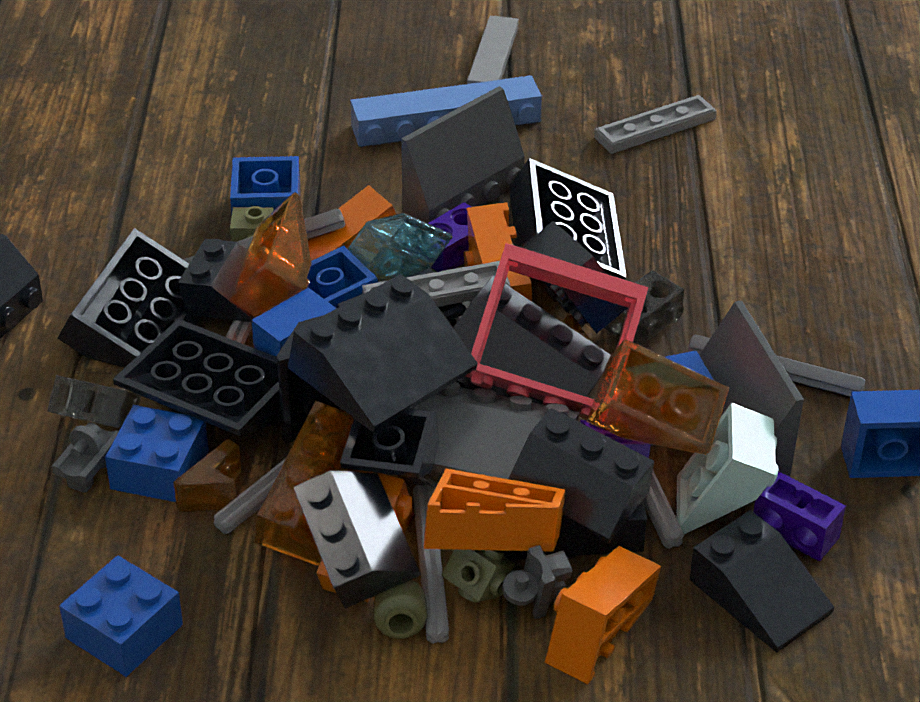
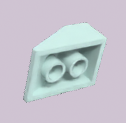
M734 403L730 404L677 475V521L684 534L757 500L766 487H771L774 484L779 468L775 462L777 437L774 436L773 418Z

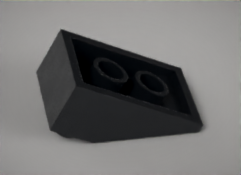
M751 510L693 547L689 580L776 653L834 611L832 603L782 535Z

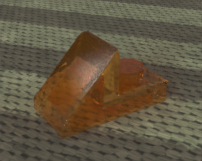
M227 439L174 481L178 510L181 512L221 510L236 498L234 480L242 473L239 445Z

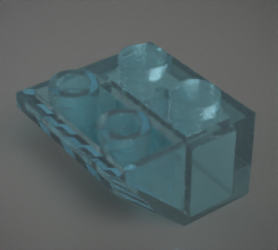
M401 213L367 221L348 247V250L375 276L388 281L399 274L407 277L431 268L453 236L417 218Z

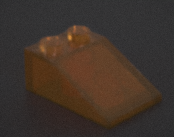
M296 192L291 194L257 226L229 299L255 317L305 290L310 282L307 276L312 263L301 197Z
M624 339L608 359L587 422L621 438L707 455L713 443L729 387Z

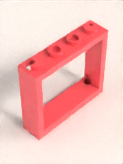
M505 243L471 352L478 363L477 369L465 377L471 378V383L482 388L491 389L494 385L507 389V394L510 396L532 397L542 400L543 405L550 403L566 405L569 409L580 412V417L585 420H608L615 406L649 287ZM508 271L628 308L601 401L480 364Z

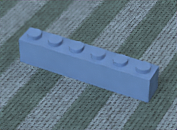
M531 75L351 100V126L359 147L401 141V138L498 86L502 87L505 91L515 125L541 122L542 96Z

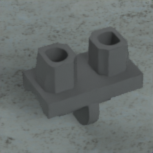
M89 422L86 426H76L69 435L71 444L52 465L53 474L66 478L69 488L83 493L88 492L94 484L93 477L99 469L107 467L105 456L119 431H106L92 422Z
M540 545L529 548L524 570L512 571L504 578L502 591L505 598L512 604L519 606L533 602L534 608L532 613L535 619L547 616L549 604L555 602L560 591L566 588L564 580L571 579L572 568L565 552L560 551L545 556Z

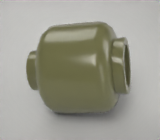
M409 580L374 596L373 617L376 627L382 634L390 638L405 639L416 635L424 627L427 619V603L424 590L417 582Z

